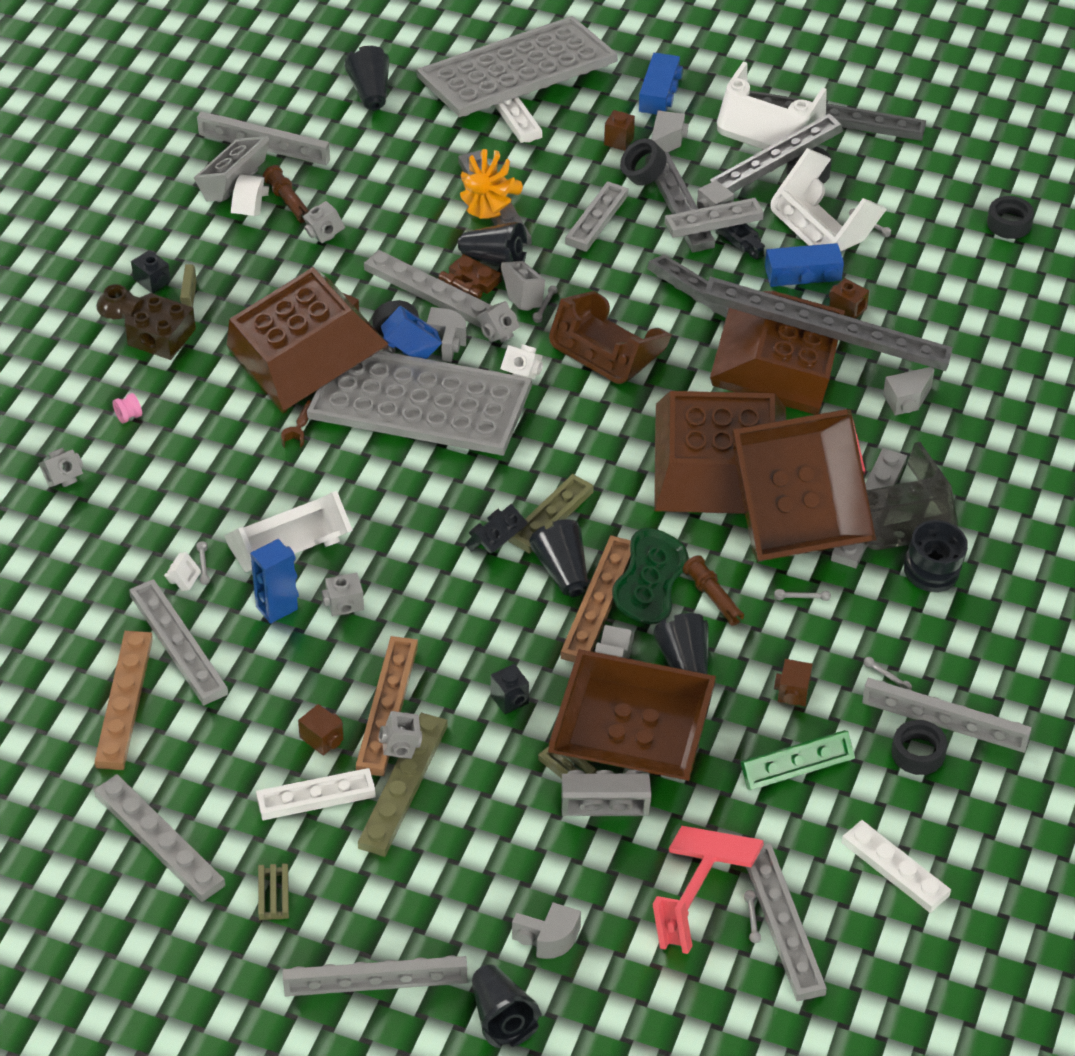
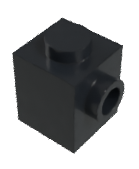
M151 250L131 261L133 279L149 292L153 293L171 282L169 264Z
M516 664L491 674V697L504 714L529 704V682Z

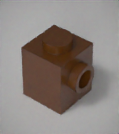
M613 110L605 122L604 145L625 151L634 138L635 116Z
M844 278L830 290L829 306L844 310V316L857 319L867 309L869 290Z
M785 659L782 674H776L774 689L779 690L778 702L790 705H806L813 663Z
M319 704L298 720L299 737L323 756L331 749L337 748L342 740H344L343 722L340 717L335 713H330Z

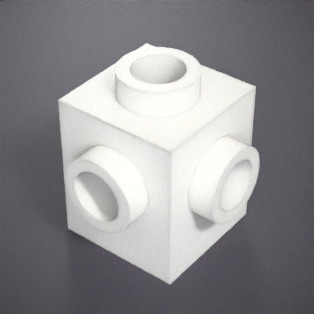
M522 344L521 348L508 345L500 369L511 372L515 376L535 380L536 376L542 371L543 361L541 360L543 356L536 354V348Z

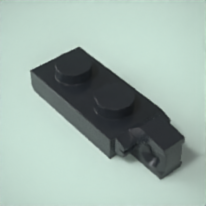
M748 224L715 229L742 252L747 251L752 258L758 260L764 257L765 245L761 243L759 233Z

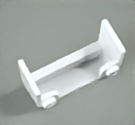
M743 62L727 84L717 119V131L728 138L766 149L826 116L827 89L822 88L813 102L796 100L786 109L748 96L750 85L747 82V63Z
M807 148L773 196L771 210L809 246L838 243L841 252L863 242L887 209L882 205L863 198L843 226L840 225L819 205L825 194V187L818 177L831 159Z
M334 491L317 500L252 525L238 528L224 535L245 573L251 571L252 574L250 553L278 538L286 547L289 546L295 554L321 543H324L325 547L340 542L338 536L353 530L338 492Z

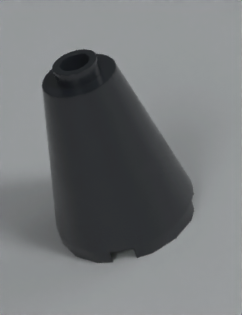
M359 47L358 52L353 54V51H351L346 56L344 61L345 70L364 107L373 111L379 110L386 104L389 56L384 53L381 47Z
M510 222L467 231L458 239V249L462 255L465 254L479 261L501 267L503 262H525L527 252H523V244H527V234L522 223Z
M557 520L553 522L554 527L546 530L545 526L535 531L530 537L529 542L532 551L561 592L570 597H577L583 594L588 586L582 531L575 520Z
M684 613L674 615V621L667 623L666 619H664L655 626V640L669 667L708 674L709 625L707 619L704 620L700 614Z
M489 964L480 967L472 976V985L482 1033L488 1043L496 1048H502L500 1044H510L511 1047L518 1046L537 1031L539 1027L537 1021L539 1016H542V1012L536 1001L496 965Z

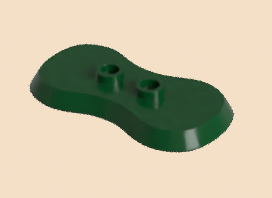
M642 528L636 531L631 538L630 565L627 571L614 583L612 596L617 609L622 614L636 622L652 625L667 619L671 614L672 585L677 577L683 573V566L689 560V556L685 546L670 534L654 528Z

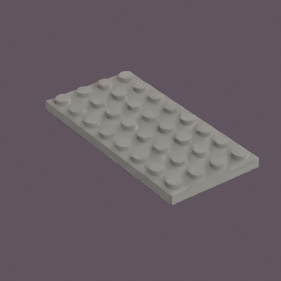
M570 16L418 68L416 73L418 79L458 117L481 109H487L492 105L509 99L527 95L532 91L547 88L552 84L567 81L572 77L587 74L592 70L607 67L609 64L618 62V57L614 50L575 17Z
M378 351L318 389L307 410L308 419L504 456L532 387V378Z

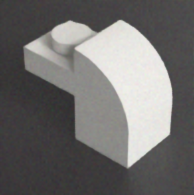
M239 175L234 187L231 213L250 216L260 215L262 196H268L269 186H263L264 177Z

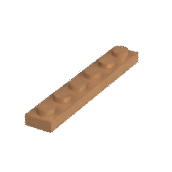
M610 536L562 647L560 659L575 662L579 649L593 652L614 602L612 596L613 585L627 571L630 564L631 540Z
M124 632L94 761L97 769L124 770L153 642L152 632Z
M390 637L356 762V771L369 768L371 775L383 777L385 775L389 756L383 753V743H379V731L381 726L386 725L391 711L401 712L418 649L417 639Z

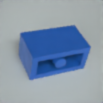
M401 305L381 325L384 340L390 347H397L402 350V353L406 356L427 359L442 344L435 328Z

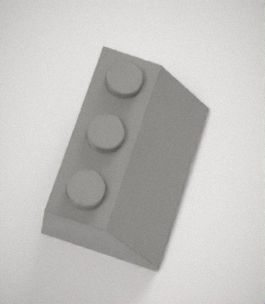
M268 136L236 139L194 177L206 202L225 201L234 190L240 174L253 175L258 171V167L266 158L270 141Z
M572 770L567 774H562V816H649L651 802L649 774H643L642 771L629 770L625 774H614L610 770H601L596 772V774H585L581 770Z

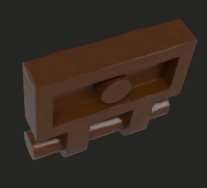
M463 254L449 266V274L441 271L438 279L480 299L483 292L488 294L502 281V273Z

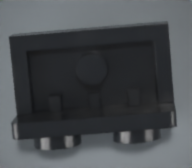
M512 504L503 511H500L498 508L487 517L488 523L484 526L479 523L469 532L471 537L465 545L472 552L482 544L492 554L526 527L528 522Z

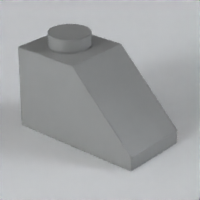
M666 111L657 112L651 139L665 152L680 147L683 137L687 138L689 124L685 123V114Z
M524 261L501 263L509 300L521 310L528 311L532 308L542 307L545 279Z
M927 367L885 378L883 396L894 415L919 410L932 388L934 368Z

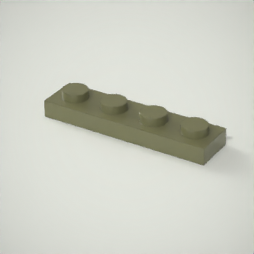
M572 474L525 519L528 522L527 526L513 536L509 542L530 554L532 549L529 539L532 534L545 526L546 530L554 527V521L564 520L570 516L593 493L594 485Z

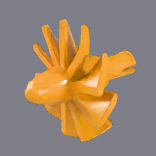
M482 149L480 152L482 170L478 167L474 155H471L469 157V171L475 174L461 173V179L466 190L461 192L460 196L469 206L467 209L469 214L480 219L499 217L501 215L500 210L511 202L512 199L506 195H519L522 192L523 185L521 181L515 180L514 177L510 179L504 177L509 171V159H506L501 170L497 173L498 160L500 159L499 151L494 150L493 161L489 166L487 149Z

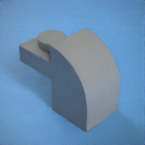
M431 307L427 324L435 328L442 342V361L452 362L454 352L458 353L460 346H466V321L456 311Z
M605 625L601 643L596 644L595 652L629 659L634 639L633 631Z
M552 903L545 921L516 913L512 921V939L523 945L536 946L537 958L551 959L559 957L568 952L575 943L581 928V911Z

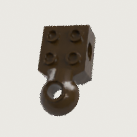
M119 284L106 287L96 304L97 311L101 316L113 320L125 319L128 346L168 360L173 359L196 330L193 307L152 293L139 298L133 296L131 292Z

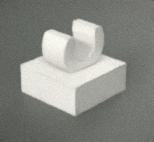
M184 552L178 554L170 565L168 573H165L164 576L170 584L176 583L181 591L191 589L201 570L190 555Z

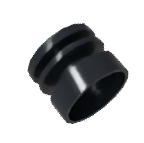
M930 520L918 525L912 534L909 550L904 561V573L907 579L914 586L924 591L942 592L949 590L956 584L962 569V563L965 560L968 550L966 536L957 526L946 521Z

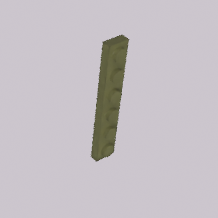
M420 713L421 745L415 749L411 759L398 758L358 840V849L386 857L448 727L446 719Z

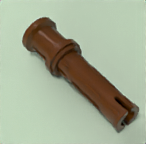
M273 165L268 167L263 173L264 181L272 186V191L276 196L284 200L297 217V220L300 223H305L302 215L304 216L310 210L307 209L292 189V182L289 178L284 177L280 166Z
M701 555L690 558L684 564L683 572L691 576L695 581V587L699 591L705 592L731 626L740 623L741 621L737 616L743 620L744 613L717 582V574L708 569L705 565V559Z

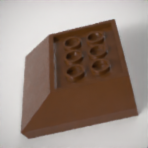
M314 267L230 318L227 336L229 351L282 414L286 413L287 409L381 349H387L389 345L335 284Z
M762 291L840 315L845 313L841 309L776 291ZM729 308L710 375L712 386L738 393H775L784 406L817 415L819 414L829 382L838 340Z
M669 391L657 402L655 408L654 511L745 514L733 452V429L786 420V407L775 393Z
M845 409L733 429V452L752 551L757 562L876 541L851 410Z
M579 649L553 728L548 752L689 781L714 691L716 676Z

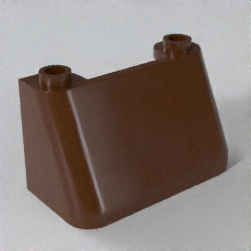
M595 291L562 298L549 334L552 346L615 383L620 384L631 380L660 355L669 344L672 334L661 328L650 329L646 333L645 338L642 339L608 320L609 302L604 296Z

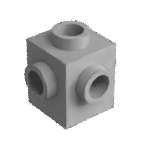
M327 201L313 207L307 214L302 216L307 224L304 226L307 234L311 238L315 237L321 243L331 240L335 234L345 228L337 210Z
M506 301L495 304L476 316L481 325L482 333L490 342L500 340L501 343L514 336L513 331L520 328L516 314L510 309Z
M64 448L57 449L49 453V459L38 463L49 487L62 483L63 487L77 482L76 476L83 474L81 469L83 462L79 454L74 453L73 449L64 451Z
M358 573L325 578L326 590H322L324 606L330 607L332 616L364 610L363 590Z
M391 711L386 725L381 726L379 731V743H383V753L386 756L411 759L415 749L419 748L422 742V731H420L419 715Z

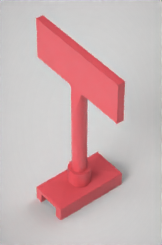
M681 826L669 847V853L701 858L702 861L680 900L657 896L652 904L660 949L666 950L669 944L681 946L682 953H689L692 948V940L688 922V909L714 862H723L752 868L764 845L763 840Z

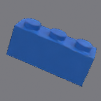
M653 52L639 93V112L657 115L658 111L667 112L668 107L672 108L674 101L673 93H677L679 81L677 79L681 80L683 66H679L680 56Z
M838 243L766 249L765 270L770 287L842 281L844 261Z
M278 538L250 553L256 608L270 624L298 610L297 597H299V593L296 588L297 573L294 569L296 557L293 550L289 546L286 547Z

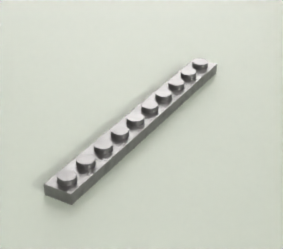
M711 276L703 297L704 301L943 371H947L953 347Z

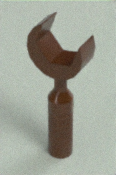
M311 400L305 403L296 420L297 426L288 427L282 431L281 442L284 448L285 441L292 438L299 440L301 447L304 445V432L301 427H304L308 421L307 410L312 402Z

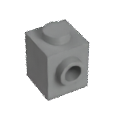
M717 180L698 189V209L734 202V194Z

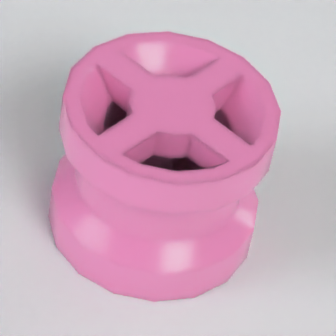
M134 393L127 394L126 398L122 400L119 398L113 400L115 414L122 424L128 422L131 417L138 418L142 416L141 405Z

